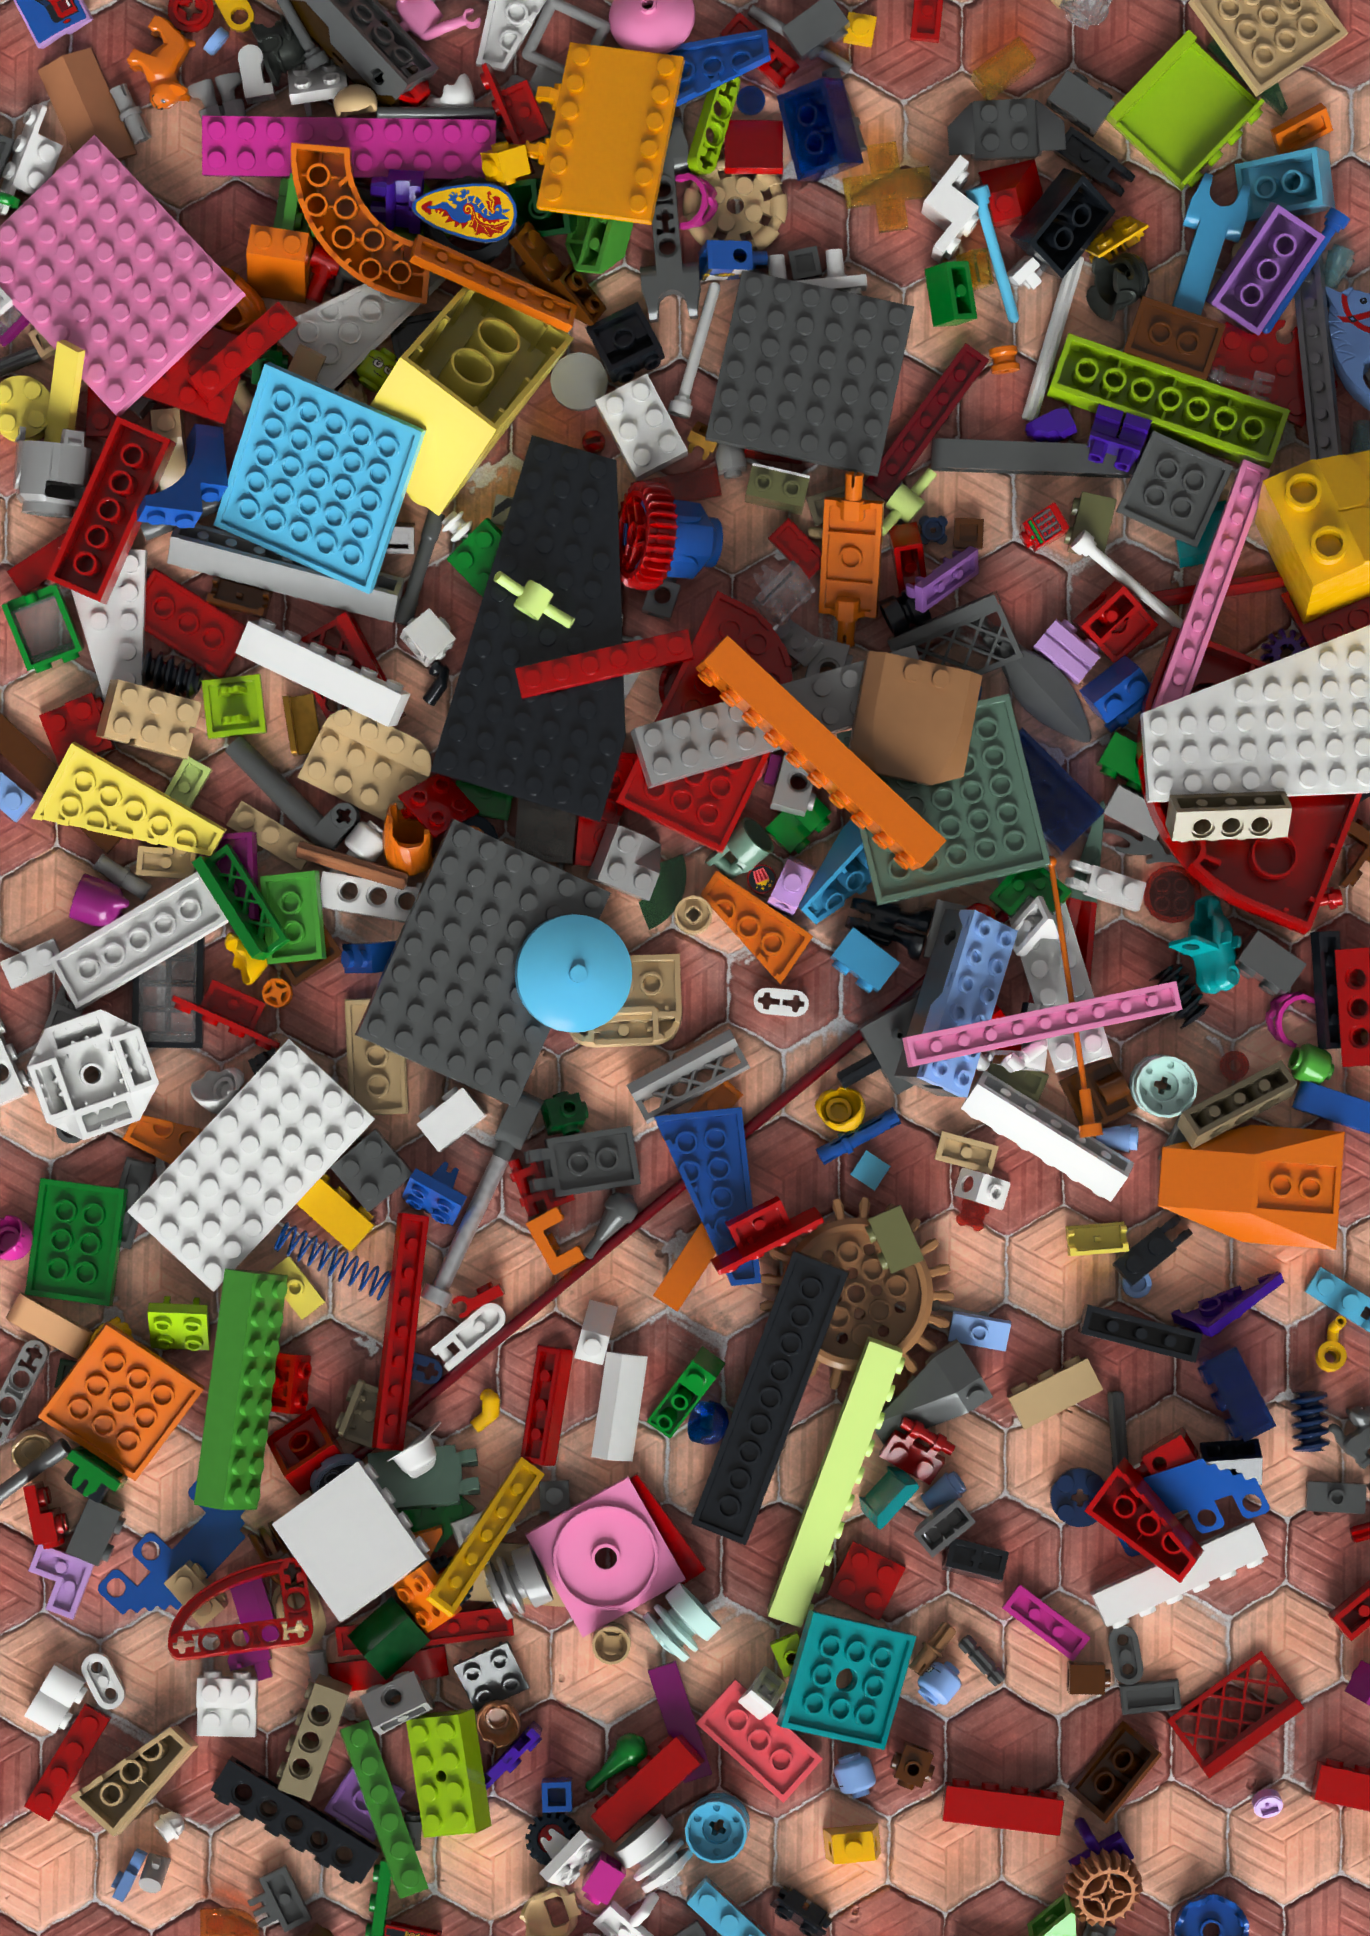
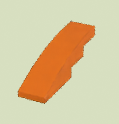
M702 1221L653 1294L654 1297L677 1312L711 1262L710 1260L716 1254Z

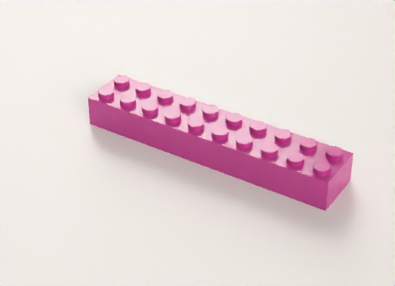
M202 115V175L213 177L289 178L290 173H292L291 143L351 148L354 179H372V177L377 176L388 177L389 169L424 171V180H453L465 176L485 178L480 153L491 150V145L496 143V120Z

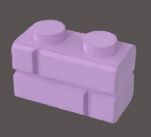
M1056 619L1033 646V649L1078 685L1101 658V655L1097 653L1100 648L1088 638L1084 641L1075 634L1077 629L1064 619L1060 622Z

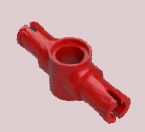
M317 242L310 261L313 276L305 298L322 303L329 280H333L334 276H337L340 265L326 252L320 242Z

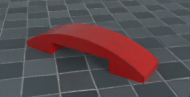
M445 1645L421 1649L388 1680H385L367 1659H354L328 1664L330 1676L333 1679L352 1685L351 1691L367 1690L378 1684L385 1685L393 1681L397 1674L405 1671H414L421 1681L449 1675Z

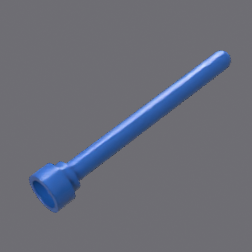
M1332 207L1324 217L1326 219L1324 222L1325 228L1321 232L1325 236L1324 240L1262 330L1264 334L1272 331L1335 232L1339 233L1341 229L1344 230L1350 222V218Z

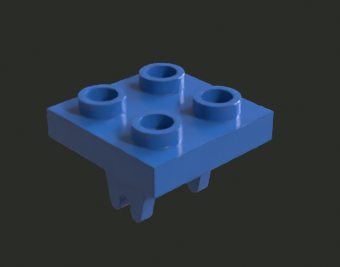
M444 1162L432 1176L415 1168L409 1178L402 1198L412 1208L422 1209L430 1213L437 1222L453 1226L467 1196L453 1189L459 1171L458 1168H454L449 1173L446 1171L448 1163Z

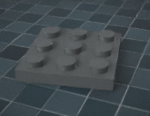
M1152 431L1116 512L1197 548L1233 466L1156 431Z

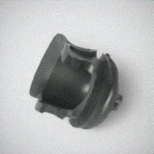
M283 14L280 15L281 20L276 21L275 25L270 28L265 27L263 24L250 23L252 33L264 55V64L273 86H279L282 72L286 74L287 70L301 66L306 60L304 57L306 52Z
M1125 252L1109 263L1108 259L1104 257L1098 258L1094 256L1092 272L1095 274L1094 285L1087 291V302L1097 316L1111 322L1114 320L1117 310H1122L1126 306L1135 303L1139 298L1141 299L1142 296H1145L1150 279L1143 258Z

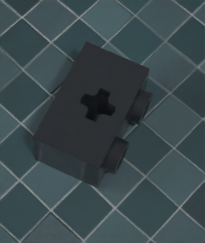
M1259 1439L1200 1443L1199 1459L1203 1458L1207 1465L1216 1464L1219 1470L1230 1469L1232 1475L1241 1473L1246 1480L1255 1478L1258 1484L1262 1485L1263 1457Z

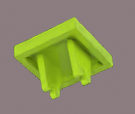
M260 674L201 680L208 739L267 733Z
M164 1296L163 1303L148 1304L147 1313L151 1348L163 1350L187 1349L191 1351L210 1350L211 1338L208 1305H200L199 1297H194L193 1304H171V1296Z

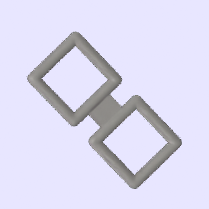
M564 0L546 1L522 51L523 59L537 65L529 81L535 97L538 86L554 88V83H562L565 65L535 52L554 11L562 12L597 29L590 45H603L610 31V23ZM512 75L504 89L526 79L518 75ZM494 111V117L490 120H496V143L505 142L507 140L504 133L498 131L503 117H497ZM553 122L549 128L550 133L552 131Z

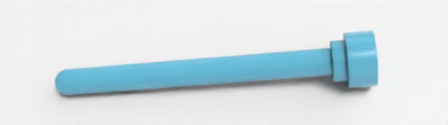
M988 184L966 190L967 198L979 206L978 216L1009 322L1016 323L1019 320V314L988 208L991 193Z

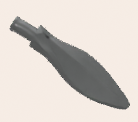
M985 616L982 627L998 633L999 625L995 626ZM981 618L971 623L979 625ZM1002 630L1001 634L1007 636V634ZM980 631L979 635L983 638V643L991 651L996 637ZM999 638L994 654L1006 658L1015 654V651L1010 642ZM1019 644L1024 657L1001 667L1015 698L1029 714L1047 727L1083 743L1090 742L1091 731L1074 688L1054 664Z

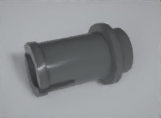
M406 1812L404 1821L411 1840L413 1839L414 1849L419 1851L422 1847L420 1812Z

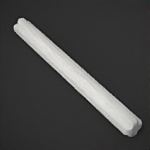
M1082 256L1079 257L1064 276L1060 284L1022 414V419L1029 422L1038 418L1084 262Z

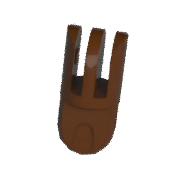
M274 1521L269 1522L268 1526L281 1549L277 1551L266 1529L263 1526L257 1529L270 1556H266L253 1532L247 1535L262 1563L293 1558L288 1547L272 1526ZM289 1565L288 1570L284 1571V1574L290 1575L292 1584L296 1580L298 1570L294 1568V1565ZM279 1574L270 1576L276 1584L280 1585Z

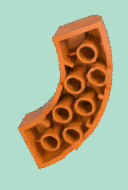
M291 143V168L298 202L314 236L326 252L344 270L367 286L391 297L427 304L431 272L409 262L414 241L401 237L386 228L373 216L365 205L353 175L352 149L348 147Z

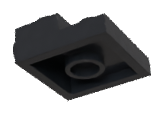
M638 302L596 322L592 326L585 327L612 383L617 381L626 383L634 378L635 372L644 368L646 370H653L665 358L662 347Z

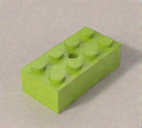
M474 1708L425 1713L406 1721L423 1837L471 1834L492 1826Z

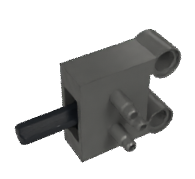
M922 985L918 986L908 998L857 1026L872 1054L837 1073V1078L844 1088L849 1087L881 1069L889 1086L896 1095L914 1086L894 1075L904 1046L902 1038L907 1036Z

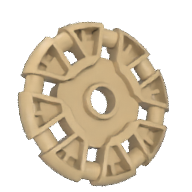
M724 154V158L718 159L716 168L712 173L697 176L707 180L717 192L715 199L718 203V209L713 218L702 227H694L688 230L701 246L704 245L706 240H719L714 237L717 230L727 234L725 240L742 241L740 236L750 233L752 240L749 241L752 242V251H762L780 234L778 232L781 223L784 224L786 221L788 201L787 194H783L780 186L783 183L777 174H757L753 182L748 177H744L745 174H730V177L720 180L718 172L725 170ZM692 181L689 188L685 189L683 196V215L685 218L687 217L688 221L692 220L698 213L702 201L700 188L694 181ZM770 190L772 198L764 201L761 192ZM732 199H738L743 203L744 208L740 213L733 214L728 211L727 203ZM708 203V207H707V209H706L705 212H708V210H709V208H710L709 203ZM763 215L771 218L768 226L759 223Z

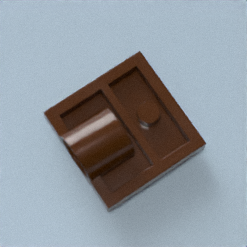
M1113 1057L1105 1058L1085 1068L1087 1089H1091L1096 1123H1102L1103 1126L1137 1109L1129 1086ZM1078 1071L1058 1082L1079 1125H1084L1079 1096L1081 1082Z

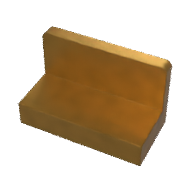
M314 694L295 697L282 696L291 754L294 757L308 755L320 732Z

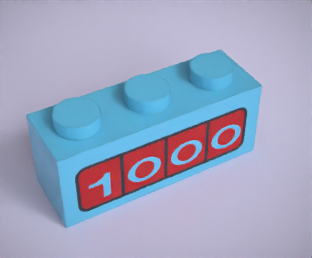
M707 1876L687 1896V1904L721 1936H771Z

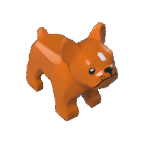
M155 15L148 28L152 31L150 34L153 37L163 40V44L151 54L134 48L127 58V63L132 71L144 73L150 86V103L157 110L172 108L179 101L189 102L191 100L187 94L188 89L180 84L177 74L190 48L195 47L196 42L186 38L180 31L174 28L170 21Z

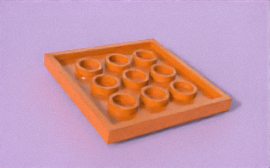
M107 1321L41 1409L38 1418L136 1481L202 1393L204 1386Z

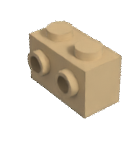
M191 1560L187 1561L164 1582L165 1586L183 1606L194 1595L211 1583L206 1579L207 1573L198 1563L193 1564ZM221 1593L192 1615L202 1628L228 1605L225 1601L227 1599L226 1595Z

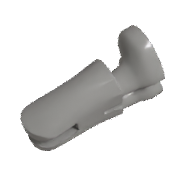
M239 72L223 74L214 78L223 101L221 106L217 104L212 79L199 81L187 88L189 95L193 98H199L205 107L199 110L201 120L202 115L246 116L243 99L235 98V88L242 82Z

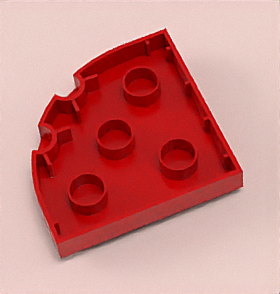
M1174 626L1167 637L1145 695L1140 714L1152 709L1180 628ZM1209 640L1190 694L1265 666L1267 663ZM1139 719L1137 763L1143 797L1153 823L1174 857L1191 876L1226 902L1248 913L1305 935L1311 930L1363 793L1288 797L1292 806L1288 837L1275 839L1172 841L1165 825L1169 802L1147 803L1141 720Z

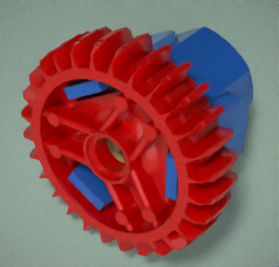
M651 481L635 482L628 488V492L624 494V501L620 502L621 510L618 511L621 582L629 588L652 590L662 585L663 580L667 577L694 579L703 567H714L720 558L723 546V529L720 520L715 517H709L700 503L674 500L675 498L671 495V490L664 484Z

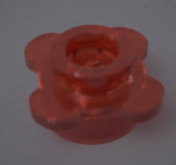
M964 1199L961 1202L962 1210L957 1215L956 1222L960 1226H971L974 1231L982 1230L984 1228L983 1221L985 1215L989 1213V1207ZM975 1212V1217L972 1218L970 1213Z

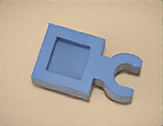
M137 1848L125 1872H118L111 1886L116 1889L112 1896L113 1898L121 1902L126 1899L148 1854L147 1852Z

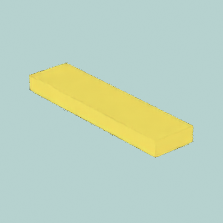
M66 340L57 341L47 414L48 424L44 441L60 443L63 429L75 430L85 350Z

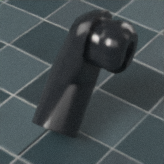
M435 661L429 669V674L436 677V679L423 696V700L432 706H435L447 689L450 670L446 664L444 666L440 661Z

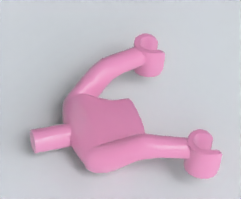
M397 0L395 4L398 15L402 20L399 25L406 32H412L422 41L432 40L462 26L476 29L481 23V18H477L474 22L467 20L474 13L472 8L466 9L462 16L437 24L443 15L432 0Z

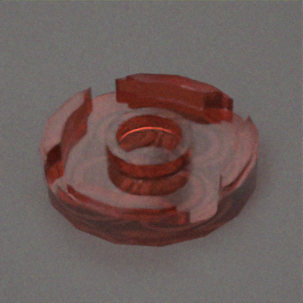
M1176 865L1164 866L1153 872L1145 883L1147 884L1143 901L1150 915L1160 922L1169 924L1183 922L1195 913V902L1202 896L1200 883L1184 867Z

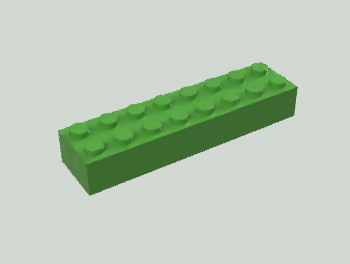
M225 1269L194 1505L220 1510H257L260 1499L261 1475L264 1469L265 1445L268 1439L269 1414L272 1410L273 1384L276 1380V1358L280 1349L279 1338L283 1323V1307L287 1294L288 1275L252 1270Z

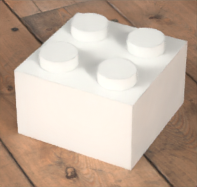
M457 1087L452 1088L441 1097L444 1103L437 1108L431 1105L419 1115L421 1121L417 1123V1126L438 1152L445 1150L487 1116L464 1087L460 1090Z

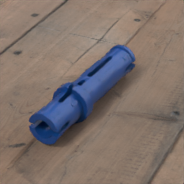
M891 1107L884 1113L859 1125L855 1130L837 1134V1138L815 1150L823 1165H826L845 1153L851 1154L854 1152V1148L901 1124L900 1119L894 1108Z

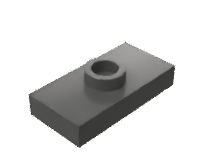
M1306 1481L1305 1510L1365 1514L1367 1484Z

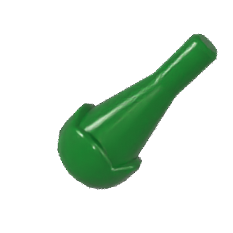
M625 1733L616 1740V1747L600 1771L585 1783L586 1789L589 1792H594L612 1776L631 1766L636 1767L648 1754L645 1739L634 1733Z

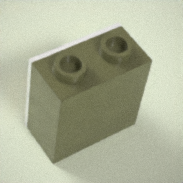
M753 463L745 502L802 515L810 475Z

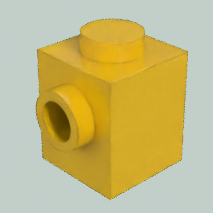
M507 141L498 142L491 145V150L480 153L482 170L486 180L498 182L499 186L516 183L515 178L531 173L525 144H508Z

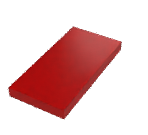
M154 568L146 580L145 631L202 668L206 667L207 671L218 678H224L238 656L235 652L246 625L216 606L209 604L205 599Z

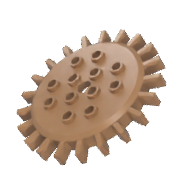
M862 1197L858 1204V1218H846L844 1215V1205L839 1198L833 1199L832 1209L835 1213V1221L818 1225L806 1237L800 1234L793 1238L797 1243L794 1250L824 1261L823 1253L829 1250L833 1252L834 1258L827 1263L845 1270L853 1267L858 1271L856 1278H847L841 1299L837 1304L810 1376L811 1378L816 1374L817 1368L821 1363L833 1367L829 1384L830 1388L835 1390L841 1383L843 1370H856L868 1336L900 1347L903 1352L902 1357L906 1358L905 1368L914 1374L918 1371L917 1364L908 1355V1351L915 1343L931 1353H935L938 1349L933 1341L926 1339L922 1335L927 1323L934 1324L939 1328H948L950 1324L943 1316L931 1314L933 1301L947 1302L954 1299V1293L950 1291H934L931 1279L934 1276L945 1275L951 1271L949 1264H939L928 1268L924 1259L893 1274L888 1269L883 1270L876 1255L881 1252L877 1241L871 1243L865 1226L870 1225L867 1220L870 1209V1202L867 1197ZM890 1203L884 1211L891 1209L896 1205ZM916 1217L908 1221L913 1233L919 1228L921 1222ZM934 1238L927 1240L920 1246L923 1257L928 1252L934 1251L939 1242ZM866 1244L874 1245L875 1251L873 1254L867 1255L864 1253V1246ZM773 1248L768 1253L773 1259L786 1264L782 1276H775L770 1273L762 1274L761 1282L766 1285L781 1286L793 1251L789 1255L779 1248ZM854 1285L861 1286L865 1293L864 1298L856 1303L850 1301L847 1296L849 1288ZM873 1285L881 1286L882 1292L880 1295L874 1296L871 1294V1287ZM766 1300L760 1303V1310L771 1311L775 1300ZM897 1302L905 1303L906 1309L904 1312L898 1313L895 1311V1304ZM859 1308L865 1312V1316L861 1320L854 1318V1311ZM880 1326L888 1327L889 1333L887 1336L881 1337L878 1335V1328ZM842 1332L848 1336V1340L844 1344H840L837 1341V1335Z

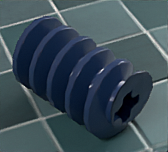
M1292 1392L1298 1394V1397L1290 1400V1404L1299 1406V1409L1291 1412V1416L1300 1419V1421L1291 1424V1427L1300 1430V1433L1293 1435L1292 1439L1301 1442L1300 1445L1293 1447V1451H1324L1322 1447L1329 1445L1330 1440L1321 1436L1327 1434L1329 1428L1320 1424L1327 1422L1329 1417L1320 1414V1412L1328 1409V1405L1319 1402V1400L1328 1397L1327 1392Z

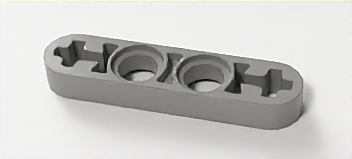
M30 1340L24 1344L0 1390V1404L5 1397H11L16 1402V1410L11 1414L4 1413L0 1406V1417L10 1419L9 1424L4 1421L0 1425V1432L2 1433L0 1443L8 1438L49 1357V1348L42 1340ZM36 1345H39V1352L43 1354L42 1358H35L31 1365L37 1367L36 1371L34 1372L28 1366L20 1365L22 1360L28 1363L31 1357L28 1348H35ZM21 1370L27 1372L30 1376L29 1384L23 1388L18 1387L14 1382V1375Z

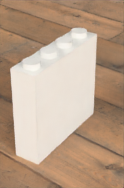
M363 1461L356 1462L272 1524L339 1622L348 1619L430 1559L427 1554L430 1550L427 1543L421 1536L415 1537L410 1530L413 1524L403 1511L399 1513L393 1505L396 1500L388 1488L382 1489L376 1481L379 1478L377 1472L370 1463L365 1465Z

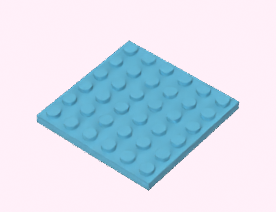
M267 362L263 366L228 477V487L222 496L213 526L370 594L375 587L426 430Z

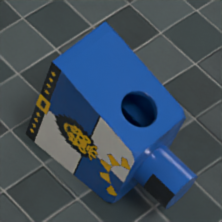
M706 240L698 252L700 281L736 280L741 278L742 270L752 272L753 269H767L768 267L767 251H752L751 241Z

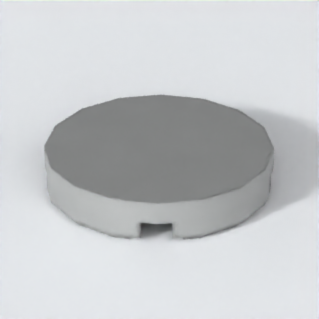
M582 352L568 354L561 358L552 369L550 378L552 394L559 404L568 409L578 412L590 410L596 406L595 400L606 394L608 387L606 369L601 361L591 354Z

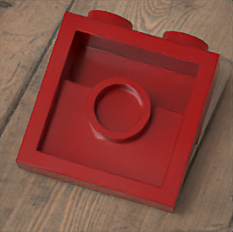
M92 692L39 715L59 766L73 742L78 743L97 755H102L116 749L113 741L96 737L104 703L101 697L96 698Z
M43 1481L33 1482L24 1486L23 1490L34 1545L43 1544L44 1549L61 1546V1544L65 1543V1531L69 1530L67 1514L61 1513L60 1507L48 1508V1504L52 1503L49 1487H44Z

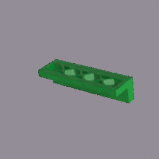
M226 844L209 858L199 856L192 862L251 958L265 960L290 941L289 936L231 845ZM228 855L232 862L230 874L221 873L216 865V862ZM235 879L243 880L247 885L245 898L236 897L233 892ZM250 903L259 904L262 909L260 922L252 921L249 918ZM265 926L274 928L279 936V939L270 946H267L263 939Z

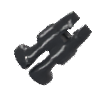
M853 898L850 908L862 914H870L871 919L868 922L862 918L847 916L845 927L850 930L854 927L871 941L885 946H889L892 941L900 943L907 948L908 955L912 960L919 961L926 936L896 929L895 924L907 925L927 933L934 909L923 907L919 912L910 913L901 911V904L891 902L877 906L876 901Z

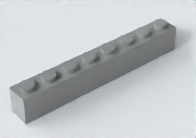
M196 524L194 528H179L175 526L170 538L167 563L179 566L180 568L191 569L210 576L225 578L237 583H244L263 588L267 591L282 593L294 598H301L324 606H331L392 623L400 605L404 578L379 572L373 592L367 594L226 531Z

